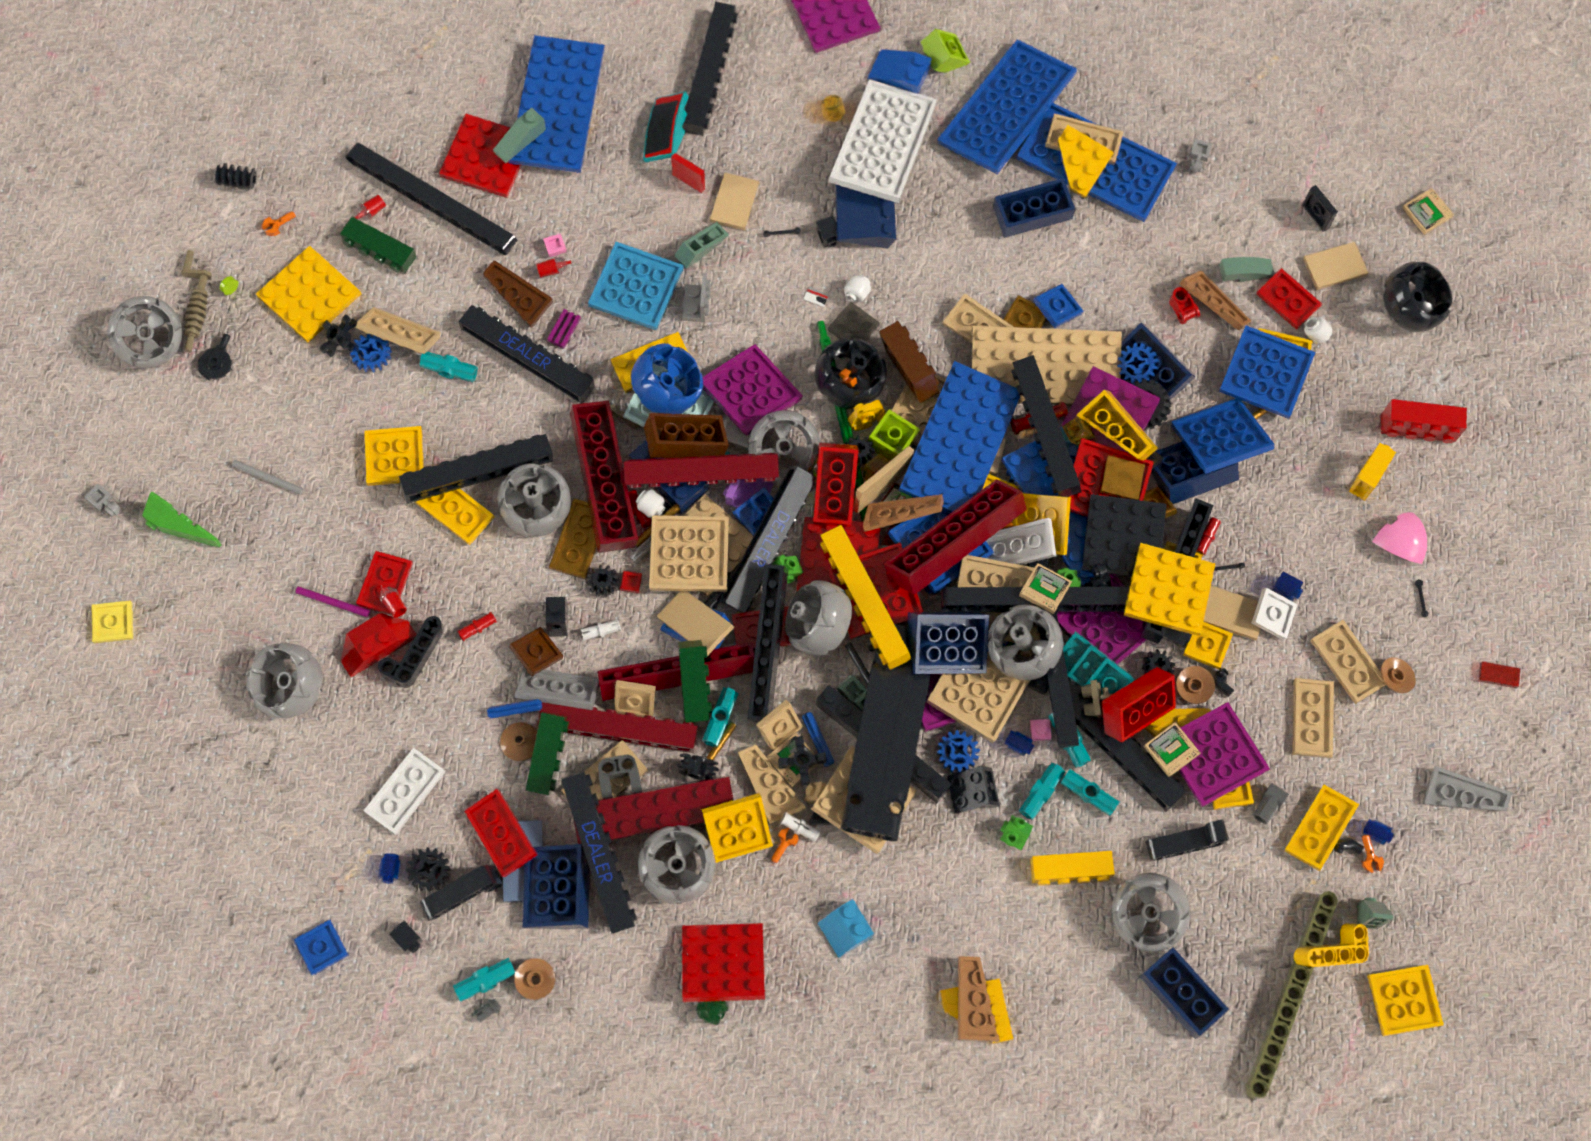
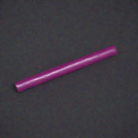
M299 586L296 588V594L367 618L370 615V610Z

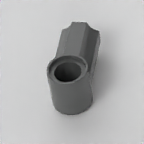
M1271 783L1252 815L1260 823L1268 824L1277 808L1281 807L1289 794L1274 783Z

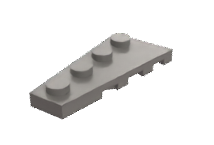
M1435 766L1423 804L1507 811L1512 792Z

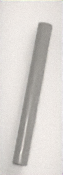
M234 460L232 463V467L296 494L301 495L304 488L240 461Z

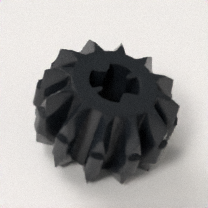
M857 435L856 440L850 437L849 442L845 444L857 445L858 450H860L857 465L860 468L862 463L867 466L869 461L873 460L875 449L872 447V441L866 442V436L862 440Z
M601 564L599 565V570L592 568L593 574L587 575L589 579L587 586H590V592H596L597 597L601 593H603L604 597H607V592L614 594L613 588L619 587L617 583L619 576L616 575V570H610L609 565L603 569Z
M1156 649L1154 653L1148 652V657L1143 658L1145 664L1142 665V669L1147 670L1144 674L1158 667L1155 666L1156 663L1162 666V670L1173 674L1174 670L1172 668L1175 667V663L1170 662L1173 657H1166V651L1160 654L1159 649Z

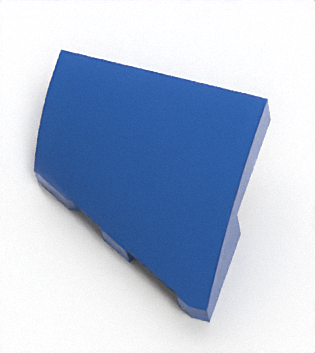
M763 487L732 513L754 536L773 497Z

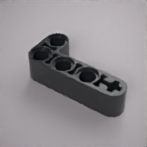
M430 616L424 621L400 663L388 657L378 662V670L382 677L403 688H409L415 683L443 635L444 626L438 617ZM422 641H429V644L427 646H420V643ZM419 657L417 663H410L412 658ZM385 666H393L389 672L383 671ZM403 674H410L407 680H400Z
M1221 819L1209 822L1204 827L1152 838L1145 841L1150 860L1157 861L1223 845L1229 840L1224 820Z
M483 865L420 901L427 920L432 921L482 892H491L500 888L503 883L495 866Z

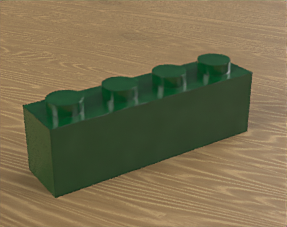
M354 217L349 219L340 232L344 245L349 248L354 247L358 249L362 255L373 257L376 262L388 265L395 272L400 271L406 274L417 257L414 248Z
M702 640L678 642L685 722L709 720V713H712L711 701H707V695H711L710 684L706 683V676H709L708 664H704V658H708L707 647L703 646Z
M541 712L525 791L548 796L552 791L555 792L557 780L554 778L556 772H559L561 767V760H558L560 752L563 753L565 747L563 735L568 732L569 728L567 716Z

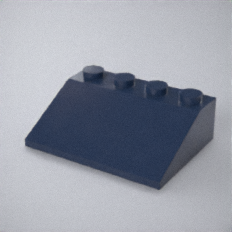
M835 184L837 241L888 249L896 240L895 202Z
M1142 322L1121 342V351L1127 352L1128 345L1133 348L1134 343H1137L1139 347L1143 343L1145 344V349L1148 346L1152 348L1150 353H1157L1154 359L1159 360V362L1155 363L1158 370H1153L1155 376L1149 375L1148 377L1149 380L1159 383L1166 390L1170 400L1196 377L1154 332ZM1141 351L1142 357L1149 358L1145 352ZM1138 360L1137 363L1132 365H1135L1139 368V364H1142L1143 362ZM1128 369V371L1135 376L1134 370ZM1126 374L1120 375V379L1132 385H1135L1134 383H1131V378L1128 381L1124 379Z
M1182 441L1154 451L1147 458L1154 461L1151 473L1158 487L1172 504L1239 480L1238 462L1205 474Z
M908 612L907 635L913 673H986L989 615L971 612Z
M582 844L533 847L538 855L525 863L522 928L587 929L589 920L590 867Z

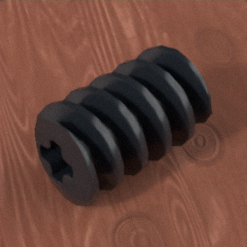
M224 163L222 168L218 164L215 172V182L217 185L223 184L226 187L231 186L233 188L238 187L239 189L245 188V190H250L255 187L256 169L252 168L251 172H249L248 167H245L244 171H242L240 165L235 170L234 164H231L229 169L227 163Z

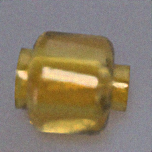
M829 95L821 101L822 114L827 121L836 122L845 115L844 103L840 96Z

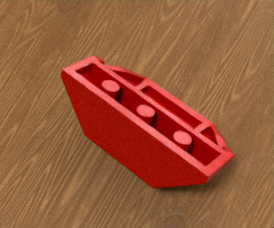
M379 613L346 633L341 663L352 678L413 641L417 634L408 620Z

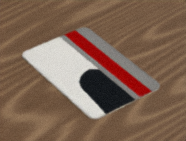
M809 287L804 300L824 307L829 295Z

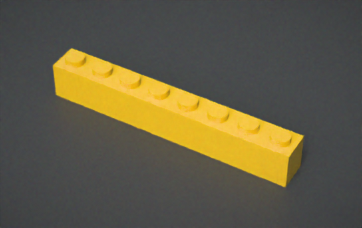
M842 525L822 534L823 542L820 545L824 553H829L831 558L828 560L833 569L837 568L839 573L836 575L840 584L846 585L845 593L850 600L853 599L855 603L853 608L857 616H862L864 621L861 623L866 633L870 631L872 635L870 641L875 649L879 648L881 652L879 658L882 664H887L891 670L911 660L907 647Z

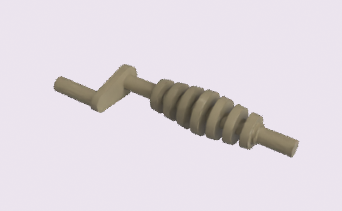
M191 250L186 252L183 270L181 271V275L184 277L199 279L198 288L193 290L185 311L184 335L187 339L184 351L188 353L192 352L194 339L199 337L204 319L206 318L208 292L205 291L207 280H210L212 277L209 271L191 270L194 252Z

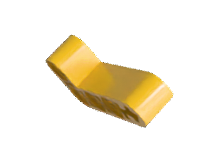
M1345 923L1340 929L1341 944L1299 947L1294 952V961L1297 965L1309 967L1364 963L1369 957L1367 928L1363 924Z

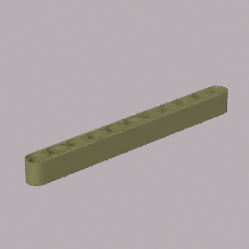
M1326 891L1316 898L1298 948L1320 946L1323 944L1338 903L1337 896L1333 892ZM1323 897L1329 899L1330 906L1324 905ZM1317 915L1322 917L1323 925L1316 922ZM1309 934L1316 936V943H1312L1309 940ZM1294 959L1246 1086V1093L1251 1099H1260L1266 1096L1314 969V967L1297 965ZM1296 971H1300L1303 974L1302 981L1295 977ZM1289 989L1295 991L1296 999H1292L1289 997ZM1282 1008H1286L1289 1011V1018L1283 1017L1281 1014ZM1275 1027H1279L1282 1030L1281 1037L1276 1036L1274 1033ZM1268 1046L1274 1047V1056L1268 1054ZM1261 1065L1267 1066V1068H1268V1074H1267V1075H1263V1074L1261 1073V1071H1260V1066H1261ZM1254 1084H1258L1261 1087L1260 1095L1253 1091Z

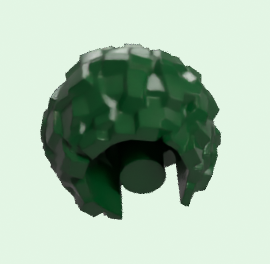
M726 1001L698 1002L696 1007L699 1019L714 1025L720 1023V1020L729 1009Z

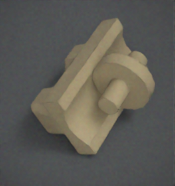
M1097 680L1090 681L1091 684L1081 687L1084 698L1093 697V703L1084 705V712L1086 716L1103 718L1102 701L1112 694H1109L1108 688H1102V695L1100 683Z

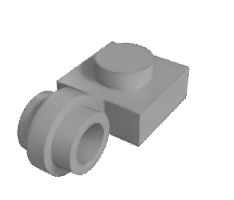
M1198 139L1194 140L1189 156L1194 158L1189 169L1193 170V173H1200L1203 166L1201 161L1207 162L1212 146L1211 143Z
M99 484L84 496L99 511L106 506L104 510L111 517L119 514L118 511L121 508L113 501L109 503L113 499L112 495Z

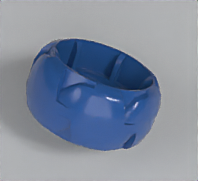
M662 343L648 348L637 358L631 371V383L634 392L640 398L641 403L654 413L682 414L696 403L703 390L702 372L700 373L695 359L686 350L680 347H672L671 344ZM652 364L666 368L667 372L657 376L653 372ZM674 377L676 378L677 382L679 383L680 388H681V391H680L677 387L674 386V385H675V379H674Z

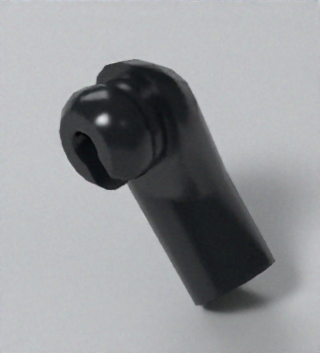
M1220 668L1215 673V686L1229 697L1234 692V689L1227 684V669Z
M1343 838L1338 840L1334 850L1341 854L1344 850L1350 849L1360 855L1364 846L1351 838Z

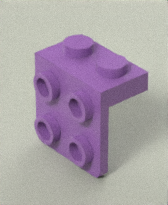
M756 478V482H745V479H737L736 483H731L730 486L726 485L723 496L726 498V505L738 508L763 487L770 494L773 482L764 481V478Z

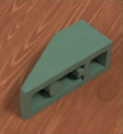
M530 108L517 119L493 149V152L507 163L546 130L544 118L533 108Z
M716 222L684 241L674 256L687 269L701 260L725 240L729 234Z
M1367 897L1358 903L1357 924H1363L1366 928L1378 929L1394 920V915L1383 902H1378L1376 898Z

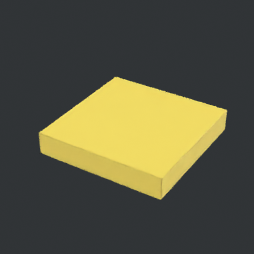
M131 600L91 605L92 642L94 644L133 639V606Z

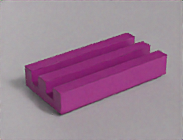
M564 309L547 339L548 342L565 349L581 320V316H576L573 312H568V310ZM566 316H567V319H566L564 325L562 326V328H561L559 334L557 335L556 339L554 340V338H555V336H556L558 330L560 329V327H561L563 321L565 320V318H566ZM572 319H574V321H573V323H572L570 329L568 330V332H567L565 338L563 339L562 343H560L559 341L561 340L563 334L565 333V331H566V329H567V327H568L570 321H571Z

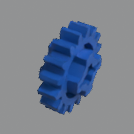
M367 334L365 338L360 335L361 340H354L356 346L352 350L353 352L350 353L351 358H353V364H357L359 370L363 368L366 373L369 369L375 373V368L381 371V365L387 366L386 360H391L390 353H392V350L389 347L388 340L385 341L375 335L370 336V334ZM359 355L364 358V361L359 358Z
M1134 343L1133 348L1128 345L1127 352L1121 351L1124 355L1123 358L1118 357V360L1122 361V363L1117 365V367L1123 369L1120 371V374H1126L1124 379L1127 381L1131 378V383L1136 382V380L1140 383L1143 379L1150 381L1148 376H1155L1153 370H1158L1155 363L1159 362V360L1154 359L1157 353H1150L1152 348L1148 346L1145 349V344L1141 343L1140 347L1137 343ZM1141 351L1145 352L1149 358L1142 357ZM1138 360L1143 362L1139 364V368L1132 364L1137 363ZM1128 369H1133L1135 376L1132 375L1128 371Z
M956 730L955 735L948 732V738L942 737L943 743H938L937 747L941 750L937 751V755L942 756L938 761L939 763H945L944 769L949 766L951 773L954 769H957V772L960 773L962 769L968 770L969 766H975L974 761L979 759L975 754H978L980 749L975 748L978 742L971 741L972 735L966 737V731L959 735V731ZM968 746L971 750V757L969 756L970 754L967 752ZM945 748H947V750L949 751L948 758L945 753ZM960 749L962 752L956 755L955 750L958 751Z

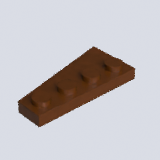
M495 260L483 272L485 279L531 329L553 303L552 297Z

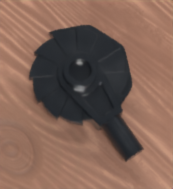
M223 334L220 344L216 345L215 348L206 350L198 359V371L208 381L210 379L218 380V378H223L231 371L232 360L226 349L231 337L228 334Z

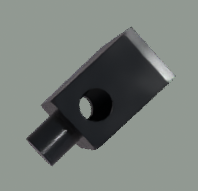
M546 597V627L549 637L568 636V601L566 597Z

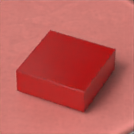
M623 571L620 591L640 593L642 573Z

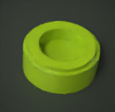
M228 276L221 281L219 288L225 295H230L236 291L239 283L234 277Z

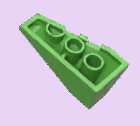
M154 492L149 494L142 516L147 521L145 524L154 531L158 529L166 534L220 548L222 544L215 536L198 524L192 525L193 522L185 514L181 513L178 515V512L170 503Z

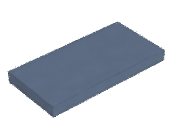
M518 821L532 846H543V821ZM525 864L507 877H503L504 903L523 902Z

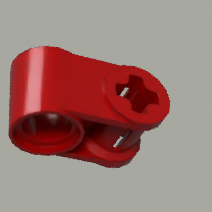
M1183 287L1174 289L1169 303L1178 321L1184 325L1194 317L1199 318V308L1194 303L1189 292ZM1176 296H1180L1183 300H1178Z

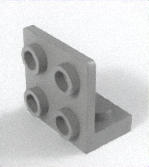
M703 273L702 285L685 284L682 321L705 322V316H709L711 288L710 280H707V273Z

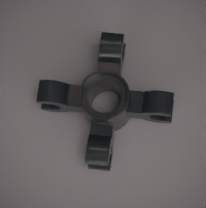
M347 314L342 317V323L339 326L334 323L331 324L327 319L322 324L327 330L326 338L328 339L327 342L320 346L322 353L325 354L326 352L332 357L338 345L342 348H347L350 352L354 349L355 345L350 341L351 333L349 330L357 325V321L354 318L351 319Z
M803 736L795 737L797 752L794 757L779 758L778 765L779 769L794 767L797 771H800L801 785L804 786L810 783L808 769L811 764L826 763V753L810 755L805 750ZM805 757L808 762L801 765L797 762V759Z
M681 753L680 756L684 759L681 760V763L677 764L682 769L678 770V773L699 780H704V778L711 779L719 771L714 766L718 765V762L698 755L691 756L688 753Z

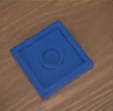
M1063 284L1036 296L1033 300L1054 328L1082 315L1084 312Z
M330 919L293 939L312 976L349 956Z

